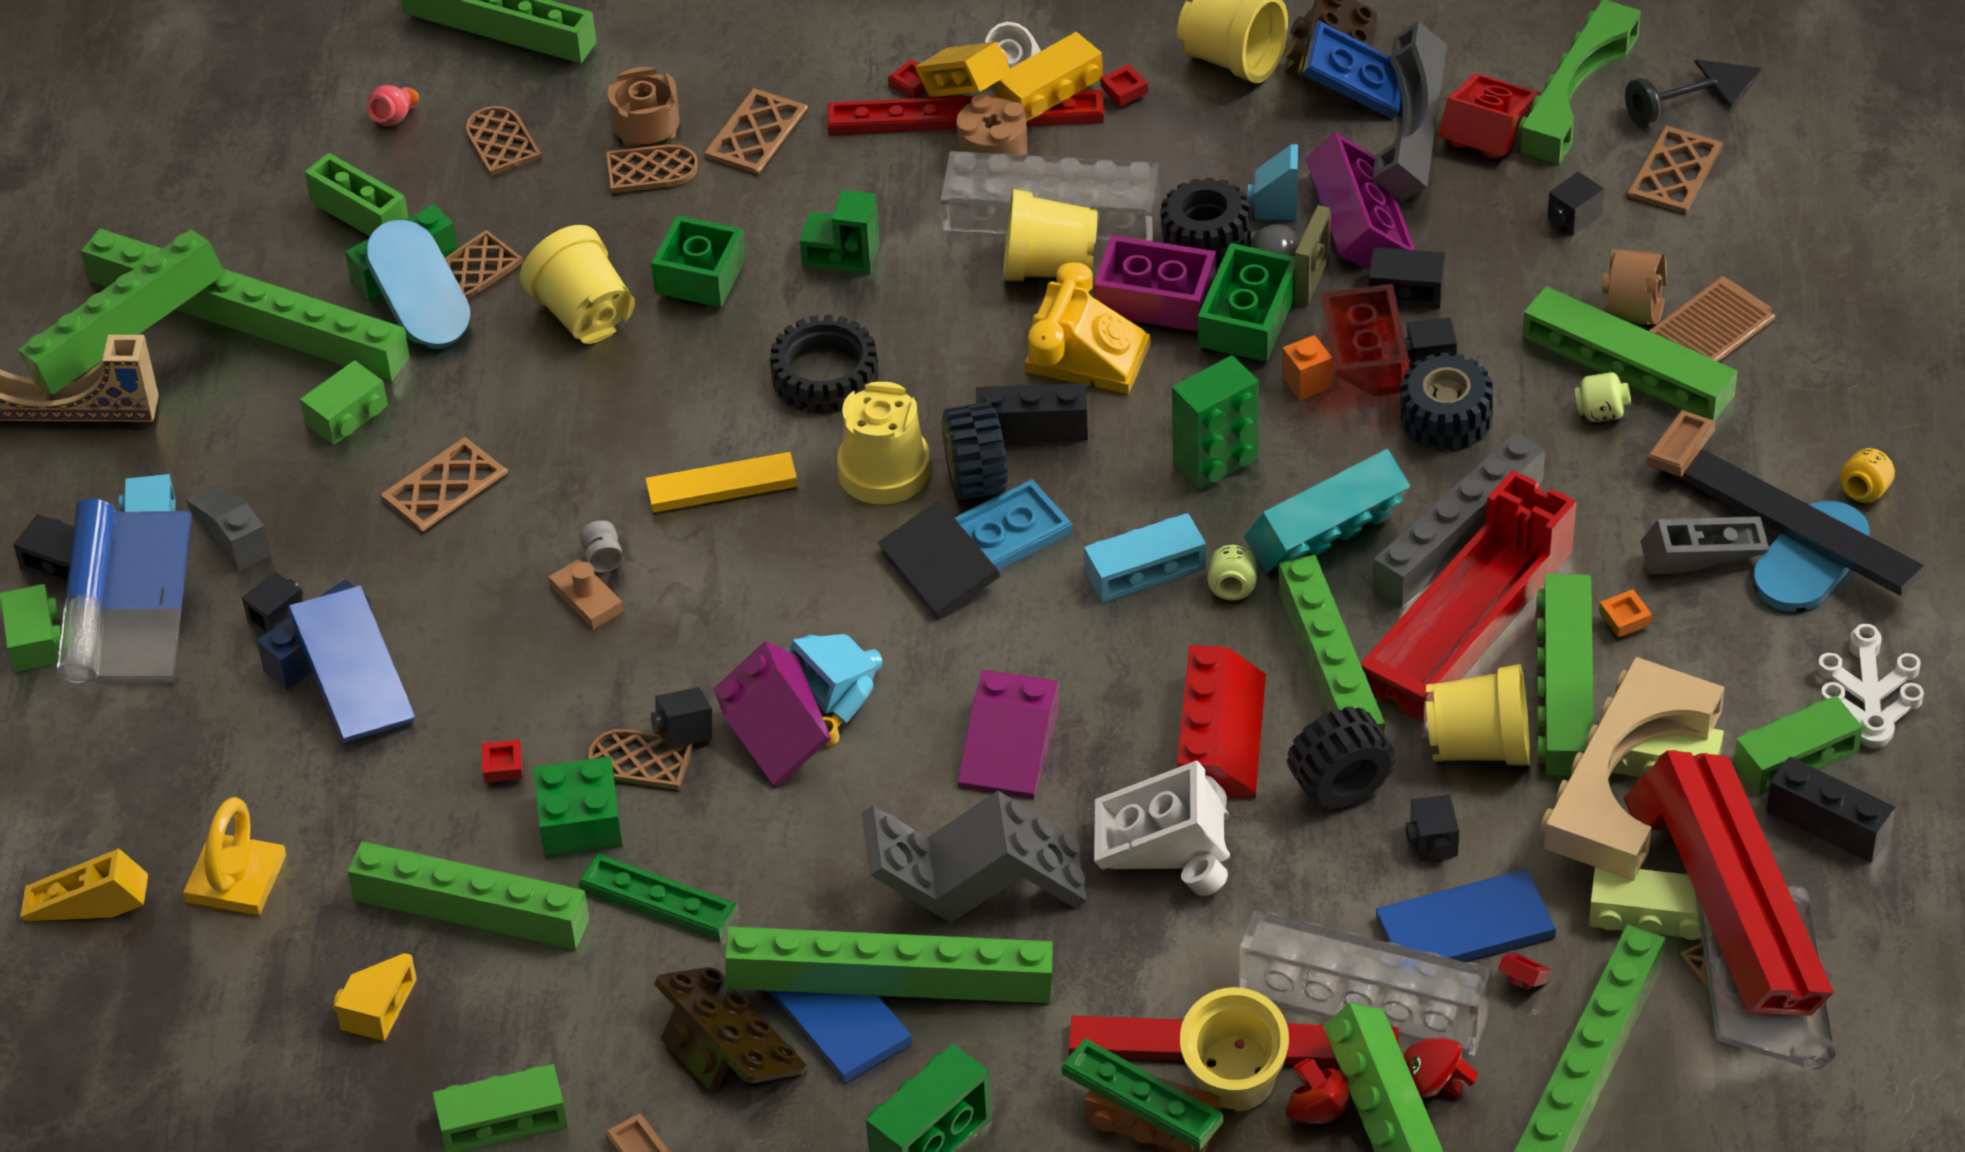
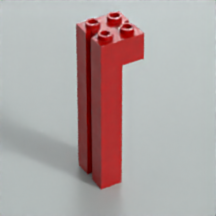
M1511 470L1487 497L1486 523L1360 663L1374 698L1384 703L1389 698L1398 703L1399 711L1424 723L1427 720L1426 701L1434 700V692H1426V685L1461 680L1536 595L1537 589L1543 587L1545 574H1554L1573 552L1576 501L1553 489L1545 493L1541 491L1540 485L1536 480Z
M1666 750L1658 757L1657 761L1645 775L1636 781L1635 786L1623 798L1630 815L1641 823L1650 826L1651 831H1661L1667 825L1748 1013L1812 1016L1834 994V991L1729 756L1700 753L1693 756L1691 752Z

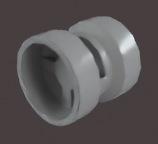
M601 520L587 524L581 530L579 536L582 548L586 551L585 559L586 562L593 566L594 572H611L622 564L624 559L620 544L617 542L618 535L612 523Z

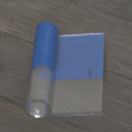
M85 499L77 503L57 671L64 676L66 681L83 683L87 679H174L192 518L190 511L117 512L112 504L99 499Z

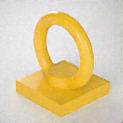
M228 798L217 809L209 828L206 843L183 894L187 903L260 916L286 857L284 845L250 839V815L245 802L240 798ZM234 816V836L225 835L231 817Z

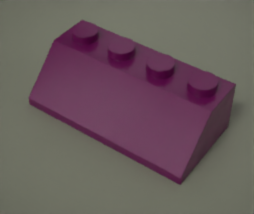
M1334 132L1305 159L1310 170L1309 178L1315 185L1319 196L1317 198L1320 206L1329 207L1331 211L1330 232L1336 244L1334 246L1336 253L1346 262L1352 261L1362 268L1371 267L1373 247L1415 250L1397 199L1372 179L1376 156Z

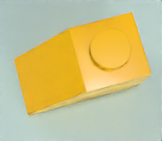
M403 953L351 974L344 989L341 988L336 993L333 1003V1010L337 1013L340 1030L381 1041L386 1040L417 980L412 955Z

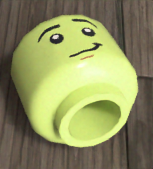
M1613 372L1586 376L1582 379L1580 387L1575 388L1578 413L1580 416H1585L1590 423L1621 419L1624 414V406L1631 405L1628 383L1621 384L1619 377Z
M1233 544L1225 545L1213 553L1208 566L1207 580L1209 588L1216 596L1224 600L1235 601L1249 596L1254 590L1258 566L1252 552L1243 546Z

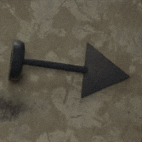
M1695 59L1694 63L1706 76L1707 80L1658 93L1649 80L1638 78L1630 81L1626 86V107L1630 117L1638 126L1647 127L1656 123L1659 119L1661 101L1714 86L1731 108L1761 72L1762 68Z

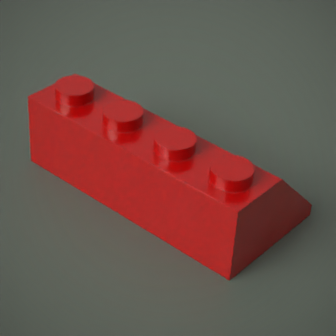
M1189 645L1177 768L1197 760L1205 769V775L1212 777L1223 788L1227 797L1256 798L1266 673L1229 647Z

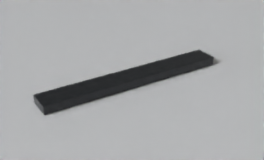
M1703 449L1700 450L1681 477L1671 474L1750 517H1760L1763 524L1899 596L1905 594L1924 576L1925 565Z

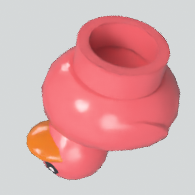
M391 85L379 86L372 91L368 99L367 113L372 120L385 127L395 126L407 116L409 110H412L417 105L419 95L409 87L400 89Z

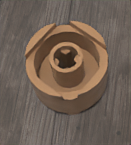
M632 68L619 74L618 81L613 86L612 84L609 85L607 95L612 129L627 147L669 141L676 136V129L680 122L677 88L674 79L666 72L665 77L656 73V68Z
M986 94L974 96L971 99V103L960 111L956 122L958 154L963 159L964 166L974 173L986 176L1001 175V170L1011 167V171L1017 169L1025 161L1028 151L1026 116L1023 105L1002 98H991Z
M1612 249L1610 255L1611 272H1604L1602 279V293L1608 294L1604 312L1630 323L1658 324L1665 298L1661 297L1662 286L1667 285V262L1665 255L1656 252Z

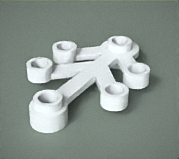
M1861 624L1851 632L1849 649L1854 656L1860 659L1862 681L1842 668V659L1839 655L1825 653L1819 658L1818 673L1826 679H1832L1834 682L1823 685L1820 701L1831 698L1828 694L1837 695L1862 725L1861 743L1869 748H1880L1892 739L1895 729L1894 723L1909 710L1917 709L1922 705L1924 690L1916 683H1906L1900 689L1899 699L1882 712L1880 702L1905 681L1916 678L1919 675L1921 662L1914 654H1902L1897 659L1896 668L1878 682L1876 656L1880 652L1882 637L1875 626ZM1830 664V665H1833V666H1835V667H1827V666H1825V665ZM1904 665H1910L1913 668H1906ZM1845 689L1864 702V710L1844 698ZM1906 695H1914L1916 697L1911 698Z

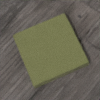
M1317 206L1295 252L1294 304L1305 307L1309 305L1330 260L1331 211L1329 207Z

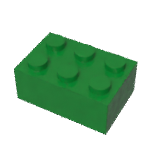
M1230 243L1198 315V347L1268 362L1294 301L1295 257Z
M1233 355L1172 386L1173 464L1198 489L1221 480L1225 475L1242 466H1247L1259 458V380Z
M955 1044L950 1045L944 1052L935 1054L920 1073L913 1079L905 1080L898 1088L897 1093L884 1104H878L871 1110L866 1119L869 1152H956L992 1120L989 1070Z

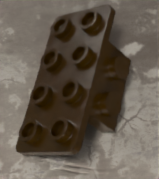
M1314 0L1311 10L1304 17L1299 16L1290 29V34L1293 37L1285 51L1287 63L1284 72L1295 79L1300 76L1333 97L1354 107L1358 103L1357 101L1302 74L1311 33L1319 20L1371 47L1377 14L1370 7L1356 0Z
M705 967L657 976L654 983L655 986L675 1007L660 1039L707 1090L720 1088L729 1067L742 1080L748 1083L803 1074L806 1067L805 1062L773 1030L771 1024L753 1009L743 995L739 994L736 989H725V977L722 972L712 967Z

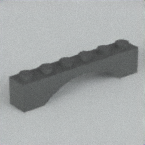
M1417 21L1393 39L1390 61L1396 73L1401 91L1403 120L1400 134L1395 143L1376 154L1372 177L1375 182L1401 203L1413 195L1421 194L1428 185L1447 44L1420 21Z
M1517 432L1511 435L1374 558L1373 589L1403 607L1427 585L1434 571L1457 540L1478 519L1486 514L1487 497L1511 470L1533 478L1538 484L1543 480L1545 449Z

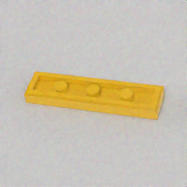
M791 452L645 478L652 513L798 487Z

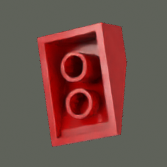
M1474 73L1447 97L1438 137L1447 139V143L1455 147L1466 148L1470 146L1480 149V153L1487 157H1504L1515 145L1518 139L1519 124L1523 117L1528 118L1534 99L1537 95H1540V92Z

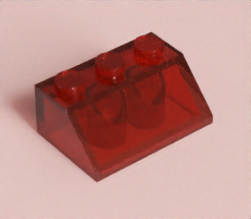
M1393 284L1321 293L1336 376L1372 396L1400 393L1401 380H1404V374L1409 369V359Z

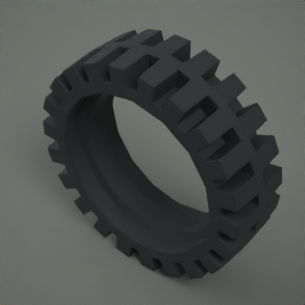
M818 315L810 316V323H806L804 319L796 321V328L791 325L784 328V334L779 333L776 337V343H773L771 347V375L776 392L779 397L783 396L784 402L789 405L794 402L795 408L801 411L807 405L809 413H816L818 407L823 409V414L831 413V407L834 406L840 412L846 397L855 390V394L865 390L866 384L876 382L878 378V357L873 337L869 336V331L865 327L860 329L858 322L853 320L848 324L846 317L839 316L837 321H833V315H825L824 321H819ZM820 347L839 348L851 352L859 359V363L854 370L843 377L829 381H811L797 376L789 368L796 357L806 351Z

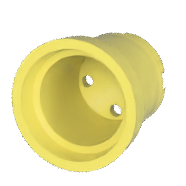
M1283 0L1186 1L1182 7L1177 26V39L1182 40L1184 48H1180L1184 55L1199 58L1229 69L1236 77L1253 83H1261L1274 72L1282 57L1288 34V13Z
M1012 189L1005 242L1003 281H1024V277H1056L1057 269L1063 264L1070 262L1087 265L1092 271L1094 259L1092 255L1097 231V209L1035 198L1032 192Z
M573 225L552 233L529 253L520 270V285L536 303L546 306L576 339L579 338L583 343L592 344L610 337L617 331L614 326L621 319L626 323L634 310V297L608 260L607 249L599 235L589 226Z
M872 382L865 385V390L855 394V390L846 397L842 408L843 442L839 447L837 455V477L840 485L852 497L870 504H894L912 498L927 485L932 474L929 447L921 435L917 404L914 397L911 398L906 394V389L901 385L891 382Z
M1521 664L1498 668V673L1426 685V692H1434V700L1426 701L1430 746L1438 745L1440 753L1432 755L1434 762L1506 761L1508 766H1530L1529 720Z
M1239 987L1215 990L1200 998L1187 1012L1180 1031L1182 1055L1188 1070L1195 1078L1198 1089L1219 1096L1221 1109L1224 1107L1235 1109V1111H1246L1255 1108L1271 1094L1276 1076L1285 1062L1289 1045L1287 1023L1279 1008L1266 996L1256 991ZM1238 1042L1245 1044L1242 1049L1236 1048L1235 1045ZM1209 1061H1214L1216 1063V1065L1212 1068L1208 1067L1206 1064Z

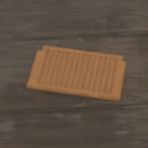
M1721 276L1650 329L1649 332L1660 335L1667 340L1719 362L1776 317L1771 313L1772 307L1725 276Z

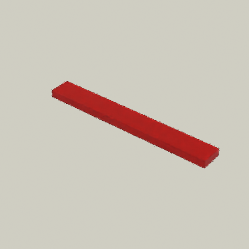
M1102 90L1080 91L1067 100L1044 111L1039 116L1028 120L1026 126L1104 123ZM989 95L991 98H996V95ZM974 96L827 102L828 135L957 129L958 114L966 105L971 103V99Z
M1071 1015L1069 1056L1086 1038L1123 1059L1184 1061L1180 1046V1031L1184 1019ZM1287 1023L1289 1045L1283 1065H1297L1308 1058L1309 1060L1314 1059L1317 1066L1339 1067L1323 1028L1324 1024ZM1391 1027L1399 1045V1027ZM1238 1042L1235 1046L1238 1049H1242L1245 1044Z

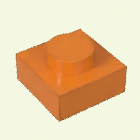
M1633 589L1600 602L1599 613L1618 638L1652 625L1653 614Z

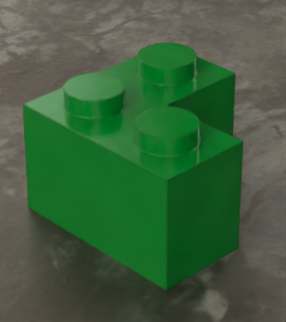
M841 190L834 214L809 211L799 240L802 266L871 274L880 246L876 194Z

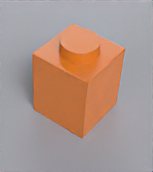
M1315 335L1283 347L1282 378L1300 401L1332 388L1333 358Z

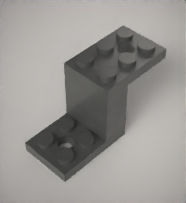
M998 790L929 837H926L918 830L912 829L899 821L894 815L887 814L874 805L862 812L870 876L950 923L956 921L1021 877H1024L1073 908H1077L1087 901L1084 886L1085 876L1081 869L1080 846L1077 839L1071 833L1065 832L1050 823L1044 816L1035 814L1024 807L1018 800H1013Z

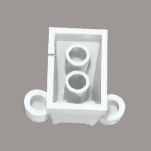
M1196 760L1095 799L1094 862L1102 870L1106 868L1183 869L1181 879L1196 895L1208 896L1217 892L1225 884L1228 877L1227 869L1220 862L1230 857L1224 841V820L1229 818V812L1226 809L1227 796L1225 791L1212 777L1205 775V769Z

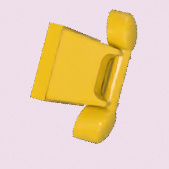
M1078 262L1063 264L1057 269V283H1048L1043 303L1038 313L1033 315L1032 327L1028 333L1029 354L1025 360V372L1073 383H1086L1087 386H1091L1094 381V387L1129 394L1150 347V334H1146L1144 330L1094 299L1088 293L1093 286V274L1087 265Z

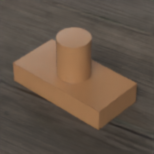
M577 559L548 576L550 587L592 629L597 628L624 611L622 601L594 574V568L588 562H582L580 559Z

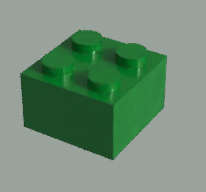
M676 215L651 262L655 294L722 307L746 261L743 229Z
M611 756L533 767L544 857L623 846Z

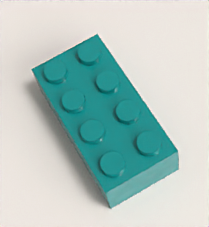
M1386 449L1264 511L1245 534L1244 538L1267 575L1279 569L1280 562L1292 561L1308 553L1311 556H1318L1332 546L1330 542L1341 537L1343 541H1347L1362 531L1361 526L1371 521L1375 526L1387 520L1393 515L1392 510L1404 502L1402 497L1411 486L1389 450Z

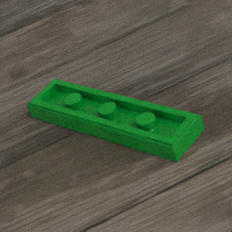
M598 853L579 880V888L585 890L586 893L719 941L738 913V904L733 901Z
M1086 1038L1061 1066L1062 1075L1199 1151L1223 1123V1113Z

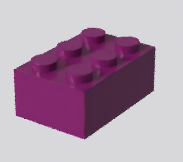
M1111 235L1093 284L1094 299L1130 321L1198 331V315L1216 276V251Z

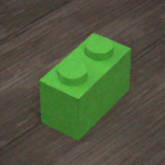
M355 360L300 399L305 425L332 445L352 434L355 429L373 416L378 415L388 406L383 380Z
M45 584L0 593L7 648L14 672L59 664L58 648L64 647V641L60 625L54 626V620L60 619L56 597L48 598Z

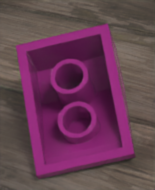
M766 640L713 688L725 719L774 786L779 787L831 740L797 655Z
M982 670L973 700L958 787L993 793L998 790L1006 795L1035 798L1060 711L1057 680Z

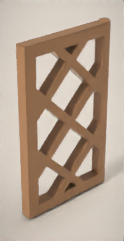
M753 88L704 152L705 158L758 175L801 119L808 106ZM756 100L767 102L769 105L750 110V107ZM788 109L795 111L793 116L786 120H782L779 114L780 111ZM773 114L776 122L757 126L754 118ZM749 121L751 129L733 133L739 122ZM780 130L774 141L765 143L761 134ZM756 137L759 145L740 149L738 140ZM730 142L734 149L733 152L725 154L717 152L722 144ZM763 153L757 164L746 161L744 158Z
M1667 125L1664 126L1627 191L1626 196L1686 214L1721 152L1723 142ZM1667 137L1679 139L1681 144L1666 148L1663 145ZM1703 146L1712 149L1708 156L1700 158L1694 148ZM1687 151L1692 159L1691 161L1676 164L1671 157L1673 154ZM1663 157L1669 167L1652 171L1650 167L1653 161ZM1698 168L1699 173L1694 180L1687 181L1682 174L1683 171ZM1674 174L1679 184L1663 188L1657 178ZM1650 181L1655 190L1644 192L1638 190L1641 183ZM1685 191L1687 194L1682 203L1671 200L1668 196Z
M463 437L381 493L380 496L381 500L420 532H424L505 476L508 470L468 438ZM464 449L472 454L471 460H451L452 457ZM490 468L493 471L485 479L475 480L477 469ZM443 469L442 480H421L433 470ZM470 469L469 480H448L449 470ZM413 489L412 501H398L395 498L404 490ZM420 489H440L439 500L418 501ZM447 489H467L466 492L456 499L446 500ZM417 509H438L437 512L424 521L417 516Z

